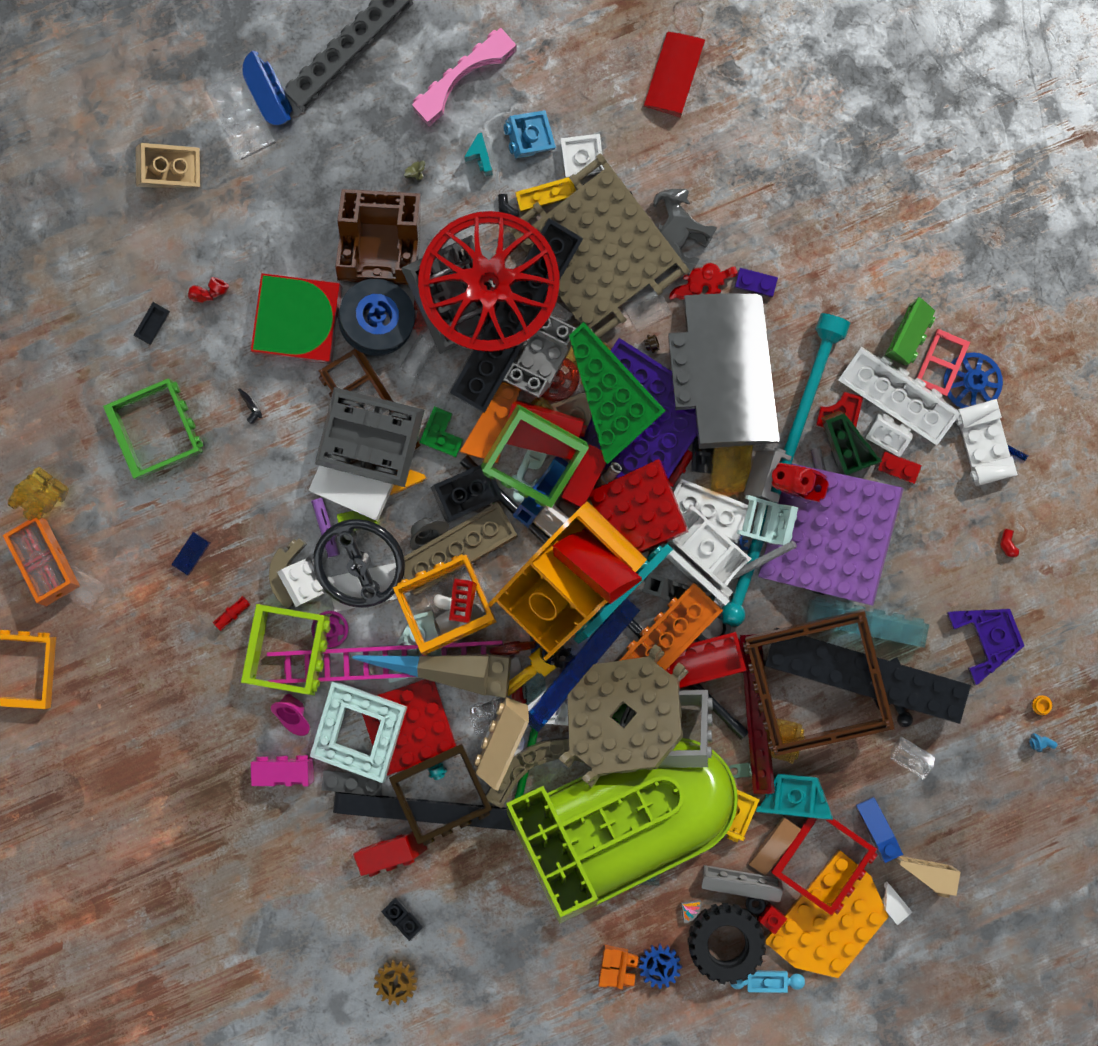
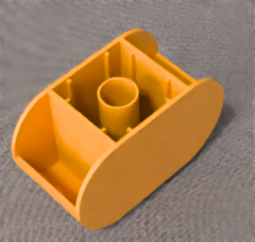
M588 501L546 541L488 603L492 607L497 602L548 652L543 657L545 661L607 603L604 598L554 556L553 545L587 527L617 558L634 572L647 560Z

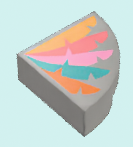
M701 900L681 902L684 923H688L697 917L701 909Z

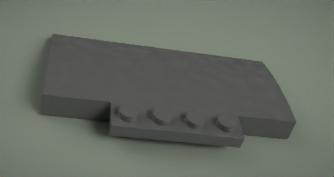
M762 294L684 295L687 332L668 333L675 410L695 409L699 449L779 443Z

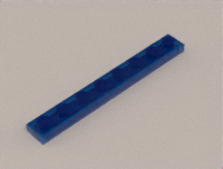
M627 598L600 625L528 711V724L534 730L539 732L567 699L570 691L592 665L598 662L639 613L640 609Z

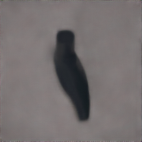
M239 388L238 391L252 412L247 421L253 424L258 417L262 418L261 410L256 402Z

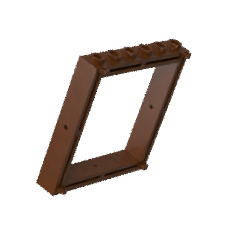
M864 609L746 637L743 647L745 654L750 655L751 662H748L750 673L755 675L756 681H753L755 693L760 694L761 700L758 701L760 712L765 714L766 720H763L765 732L769 731L771 739H768L770 751H774L775 756L895 729ZM858 623L882 718L783 741L759 646Z

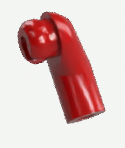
M1004 529L1000 547L1006 556L1015 558L1019 555V549L1011 541L1014 531Z

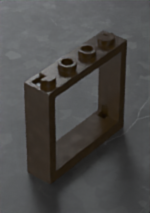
M463 744L389 777L417 843H423L424 846L434 842V837L441 834L442 837L453 833L452 828L460 826L462 829L472 824L470 820L476 817L481 820L489 816V811L492 810ZM460 754L484 807L422 835L399 782Z

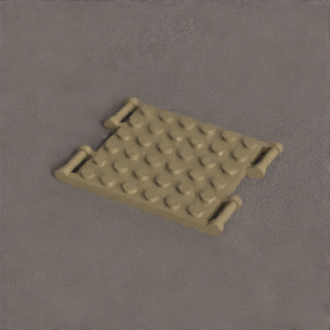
M601 153L576 175L572 174L569 177L578 189L547 214L541 205L536 202L531 210L520 217L528 222L539 213L542 218L532 225L539 232L545 221L550 218L583 238L560 279L558 295L580 324L584 322L591 330L614 312L616 317L595 332L599 339L618 324H623L627 321L618 308L649 284L659 296L674 281L690 272ZM603 166L604 170L586 184L582 185L580 183L584 177L597 167ZM508 227V229L511 231V233L514 235L516 239L524 235L522 233L520 234L517 230ZM527 238L520 245L528 253L533 242ZM675 264L679 266L675 272L659 284L655 282L658 277Z

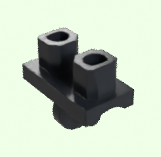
M696 436L693 441L691 472L711 474L713 448L699 449L698 436Z

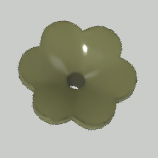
M417 161L406 168L405 178L415 177L417 180H421L423 178L421 172L425 169V162Z

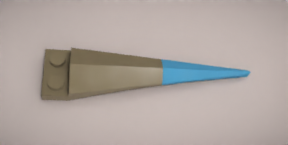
M494 654L441 656L355 655L352 657L358 661L484 696L490 695L503 698L508 696L511 657Z

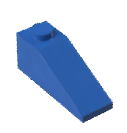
M872 797L857 804L856 807L875 848H877L880 859L886 863L902 856L903 853L875 798Z

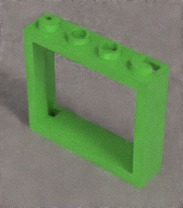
M169 378L103 406L133 479L139 480L203 452L201 448L203 447V442L200 436H196L194 432L196 428L195 423L186 413L188 406L185 400H181L178 394L181 392L177 382H173ZM169 389L193 449L142 470L118 410Z
M517 404L483 460L481 468L486 477L490 479L496 478L501 481L500 483L509 489L511 487L517 489L518 493L523 497L528 498L530 496L540 506L545 507L547 505L552 508L589 449L586 441ZM520 420L576 449L575 454L549 496L492 467Z

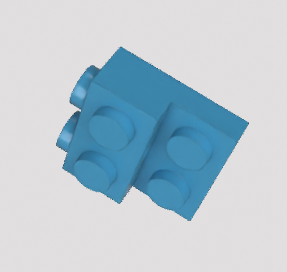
M546 110L513 115L505 121L503 126L504 133L509 135L511 141L509 143V151L511 154H514L515 159L533 156L535 153L551 151L556 148Z

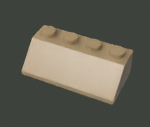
M507 697L503 703H499L496 710L497 718L491 721L488 729L490 732L488 738L484 737L481 744V754L476 755L473 763L476 766V774L497 791L529 723L528 705Z

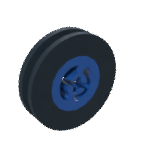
M368 279L352 286L344 295L338 314L339 328L348 344L359 352L373 356L387 355L400 349L409 339L415 322V310L408 294L398 285L383 279ZM366 309H370L367 316L368 324L363 318V312ZM385 311L390 317V323L386 326L383 325L386 319Z

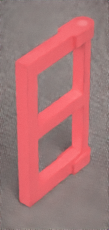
M937 329L917 378L922 380L929 361L951 369L952 373L945 389L922 380L926 383L925 387L931 391L936 389L943 396L947 397L970 342ZM940 337L963 346L955 365L932 356Z

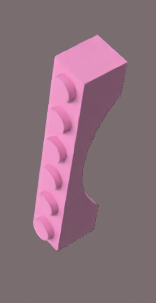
M499 28L497 31L493 30L487 36L486 41L478 43L472 49L473 52L470 55L463 56L455 68L448 69L440 81H434L428 87V91L425 94H419L413 100L412 106L414 111L428 127L444 115L449 94L464 76L482 66L502 64L517 51L516 44L502 28Z

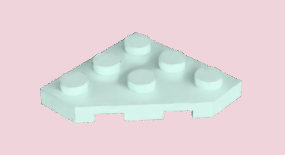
M433 610L414 615L425 642L438 637L434 624ZM409 624L395 646L417 645ZM441 648L429 653L428 656H441ZM407 649V656H422L419 649ZM393 650L390 656H402V651ZM389 669V674H402L401 672ZM411 677L388 678V679H389V683H392V682L400 681V680L407 679V678H411Z

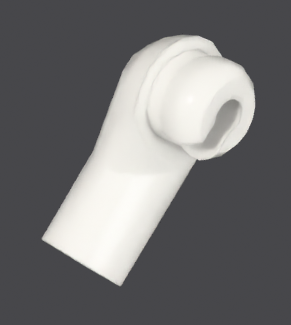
M440 594L434 596L433 602L436 607L445 610L450 609L451 598Z

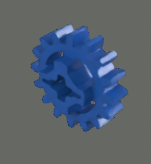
M661 943L658 944L656 949L651 945V951L645 949L644 953L646 956L639 957L643 963L638 964V968L643 969L639 973L640 976H645L644 982L651 981L650 985L652 988L655 984H658L659 989L662 988V984H665L668 988L670 981L676 983L674 976L680 977V972L677 969H682V965L677 963L680 961V957H674L676 954L675 949L669 951V945H666L663 949ZM659 954H665L669 957L665 958L660 956ZM653 957L651 964L647 966L648 960ZM656 959L663 965V973L657 967ZM673 966L672 972L667 975L668 970ZM652 975H657L661 979L654 978Z

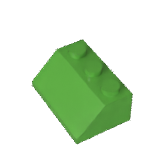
M918 297L910 303L885 354L886 357L904 366H907L910 362L914 363L918 355L916 350L919 345L922 346L927 337L924 333L927 327L931 328L936 318L933 316L935 310L922 298Z

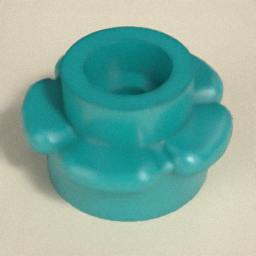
M439 763L428 769L430 773L428 776L429 778H434V780L442 779L447 769L443 763Z

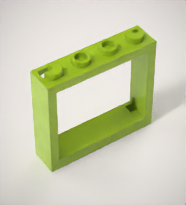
M256 604L241 683L315 696V692H317V688L320 686V681L318 680L319 672H322L324 665L322 660L323 652H326L327 649L326 635L331 629L329 627L330 617ZM268 613L318 621L305 688L256 679Z

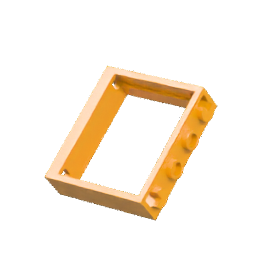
M466 554L454 556L451 558L452 561L446 564L444 562L438 563L433 566L434 569L428 572L421 571L415 574V578L401 580L402 582L393 587L420 653L423 655H427L497 623L470 559ZM465 566L471 580L477 584L476 592L486 615L425 642L404 593Z
M0 630V640L46 643L42 699L0 697V706L34 709L51 708L56 637H50V633L38 632L37 636L30 635L29 631H18V634H10L11 630Z

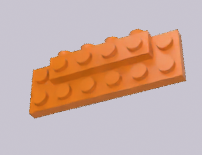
M693 583L679 599L675 597L667 605L669 609L665 613L661 611L653 619L656 623L651 628L647 626L640 633L642 637L637 642L633 640L626 647L628 652L619 661L648 657L651 648L656 644L665 653L658 660L657 664L666 670L722 613L723 609L697 584Z

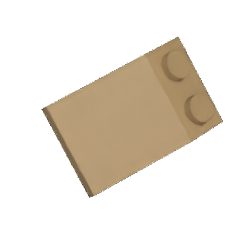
M140 143L135 147L137 187H200V148Z
M904 856L894 859L898 864L933 889V892L938 893V896L950 898V895L957 896L961 872L952 865Z

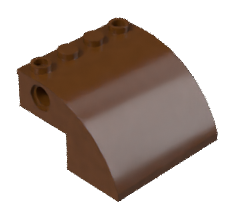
M342 189L337 220L339 229V243L335 265L337 281L361 282L368 279H383L394 284L408 285L401 268L419 259L421 194Z

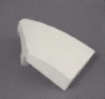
M886 881L884 883V898L881 900L884 904V910L898 925L913 912Z

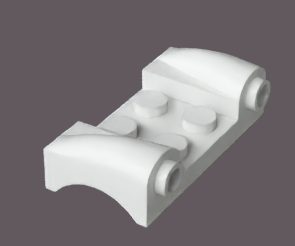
M997 399L958 409L960 415L955 421L960 427L971 467L970 475L973 483L976 486L1017 476L1013 456H1010L1000 418L1002 416Z
M690 504L682 513L689 532L667 543L672 547L677 545L711 576L709 580L716 587L721 585L725 588L736 573L751 558Z

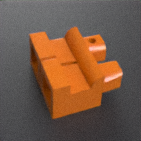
M604 944L598 980L599 987L610 986L623 989V986H634L635 974L625 972L626 966L637 968L638 956L628 953V949Z

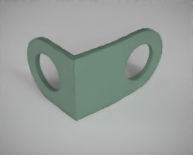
M750 763L729 766L730 770L731 768H737L738 773L733 775L734 778L752 777Z

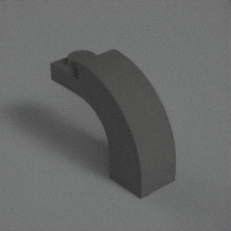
M650 573L647 576L642 592L671 601L675 597L679 599L690 586ZM704 591L713 601L715 600V596L712 593Z

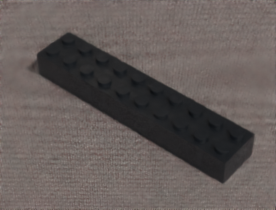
M548 218L542 226L540 233L545 237L555 254L561 279L583 238ZM534 243L521 265L541 253ZM542 257L523 273L548 279L544 258ZM516 281L510 286V289L519 296L544 303L548 284L534 281ZM500 301L495 309V314L504 337L507 338L523 330V327L513 309L506 302ZM515 302L526 327L542 309ZM491 318L479 340L501 339ZM524 342L501 351L472 350L448 393L476 410L485 413Z
M807 636L770 643L764 663L765 667L877 700L866 654ZM877 657L889 704L953 723H961L971 685Z

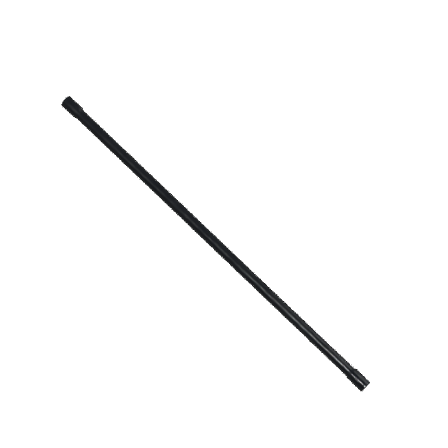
M468 455L460 462L466 470L478 466ZM499 487L503 496L499 501L514 514L519 506ZM532 523L529 528L525 526L543 544L550 538L535 523ZM619 605L613 613L640 639L642 637L640 633L644 629ZM700 684L688 686L691 690H705ZM713 698L712 711L727 724L728 728L740 740L748 734V730Z

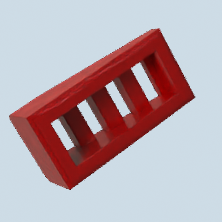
M454 579L450 621L470 623L477 586L475 582ZM461 587H468V591L460 589ZM459 595H465L467 599H461ZM458 603L466 604V608L458 607L457 605ZM456 611L465 612V616L456 615Z

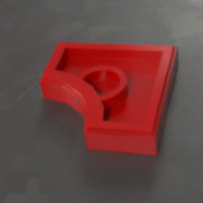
M843 392L836 404L819 408L815 426L824 428L821 418L841 411L846 414L856 427L863 396Z

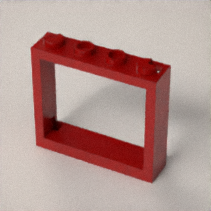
M808 818L771 873L832 916L834 913L838 914L844 906L841 902L845 896L849 898L855 890V887H853L855 881H860L865 875L866 870L864 868L867 863L872 864L878 855L875 853L877 848L834 818L833 820H825L868 850L829 907L781 873L817 821L815 818Z

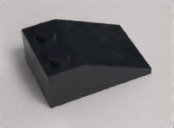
M481 465L434 484L431 487L442 515L448 523L503 498L495 478L490 479L483 474Z

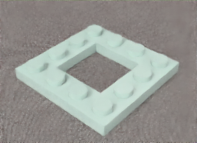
M333 681L310 757L375 781L385 782L407 706ZM346 708L381 720L371 755L336 744Z

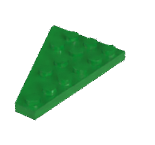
M583 322L569 335L604 461L609 464L666 410Z

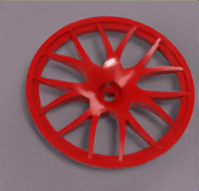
M483 211L465 215L440 230L432 239L423 255L418 275V288L422 306L436 329L446 338L460 346L487 352L512 348L535 335L551 316L556 305L560 287L557 260L545 237L525 220L508 213ZM499 224L498 246L496 254L490 260L484 257L481 252L479 225ZM475 226V251L454 235L464 229ZM504 226L524 234L503 250ZM527 238L541 252L521 266L514 269L505 268V261L509 255ZM452 239L471 257L473 268H460L438 253L447 241ZM542 257L544 258L548 279L523 273ZM436 258L455 272L454 274L430 280L431 270ZM492 280L496 286L488 290L485 283H489ZM461 281L468 286L464 293L456 297L433 303L430 290L431 284ZM516 281H534L548 284L545 302L540 303L519 296L511 291L510 286ZM481 301L483 309L473 337L470 338L454 330L465 309L472 302ZM498 301L506 302L513 309L523 330L507 338L504 337L494 309ZM462 302L450 327L442 319L436 308ZM515 302L542 309L526 327ZM488 314L501 339H477Z

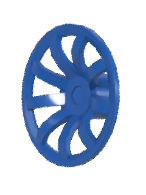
M966 353L962 362L967 373L958 371L956 376L963 378V381L955 382L951 386V388L964 386L965 389L957 398L953 396L950 390L948 393L950 401L959 408L968 407V405L960 402L968 392H971V406L976 405L978 392H980L986 402L997 399L1003 386V378L998 365L984 354ZM958 357L955 358L951 363L955 365ZM967 358H978L975 369L971 368ZM983 360L990 363L993 368L986 372L982 371ZM948 368L944 375V389L949 380L950 372L952 373V370ZM996 372L998 383L989 382L987 376ZM985 386L997 388L992 398L986 393Z

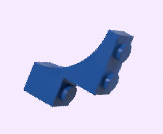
M556 456L533 489L549 496L568 462ZM529 496L522 501L513 517L529 528L544 507L537 504L535 499Z

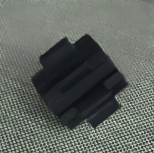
M562 646L554 653V656L550 657V661L555 663L556 668L559 667L564 671L566 667L572 668L571 661L575 660V655L571 653L572 648L566 649ZM560 656H565V660H559Z

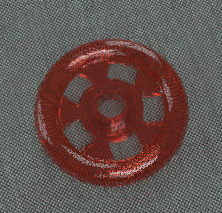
M565 358L561 368L566 366L570 371L564 374L559 369L556 375L560 378L559 381L551 383L550 387L558 388V393H550L549 387L541 395L542 398L549 401H561L570 397L576 391L580 377L576 365L571 360ZM566 379L571 381L568 388L563 387Z
M507 642L504 645L491 647L489 652L494 655L517 654L520 651L534 649L536 642Z

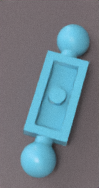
M757 970L754 975L750 973L745 981L740 979L737 980V984L730 983L734 989H741L744 985H747V992L788 993V986L795 990L802 989L805 985V979L801 974H793L788 978L787 971Z

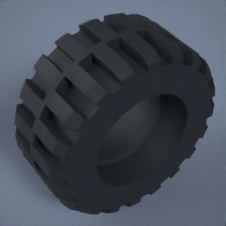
M722 903L720 906L714 904L711 905L710 909L706 910L705 908L702 910L701 915L693 920L694 924L690 926L688 937L689 952L699 972L702 975H706L713 982L717 980L719 984H725L726 982L737 984V980H747V976L750 973L754 975L757 972L756 967L761 966L763 962L762 956L766 953L765 936L756 918L747 909H742L737 904L729 905L728 903ZM734 926L744 935L745 947L741 954L732 960H718L711 955L708 949V939L719 927Z

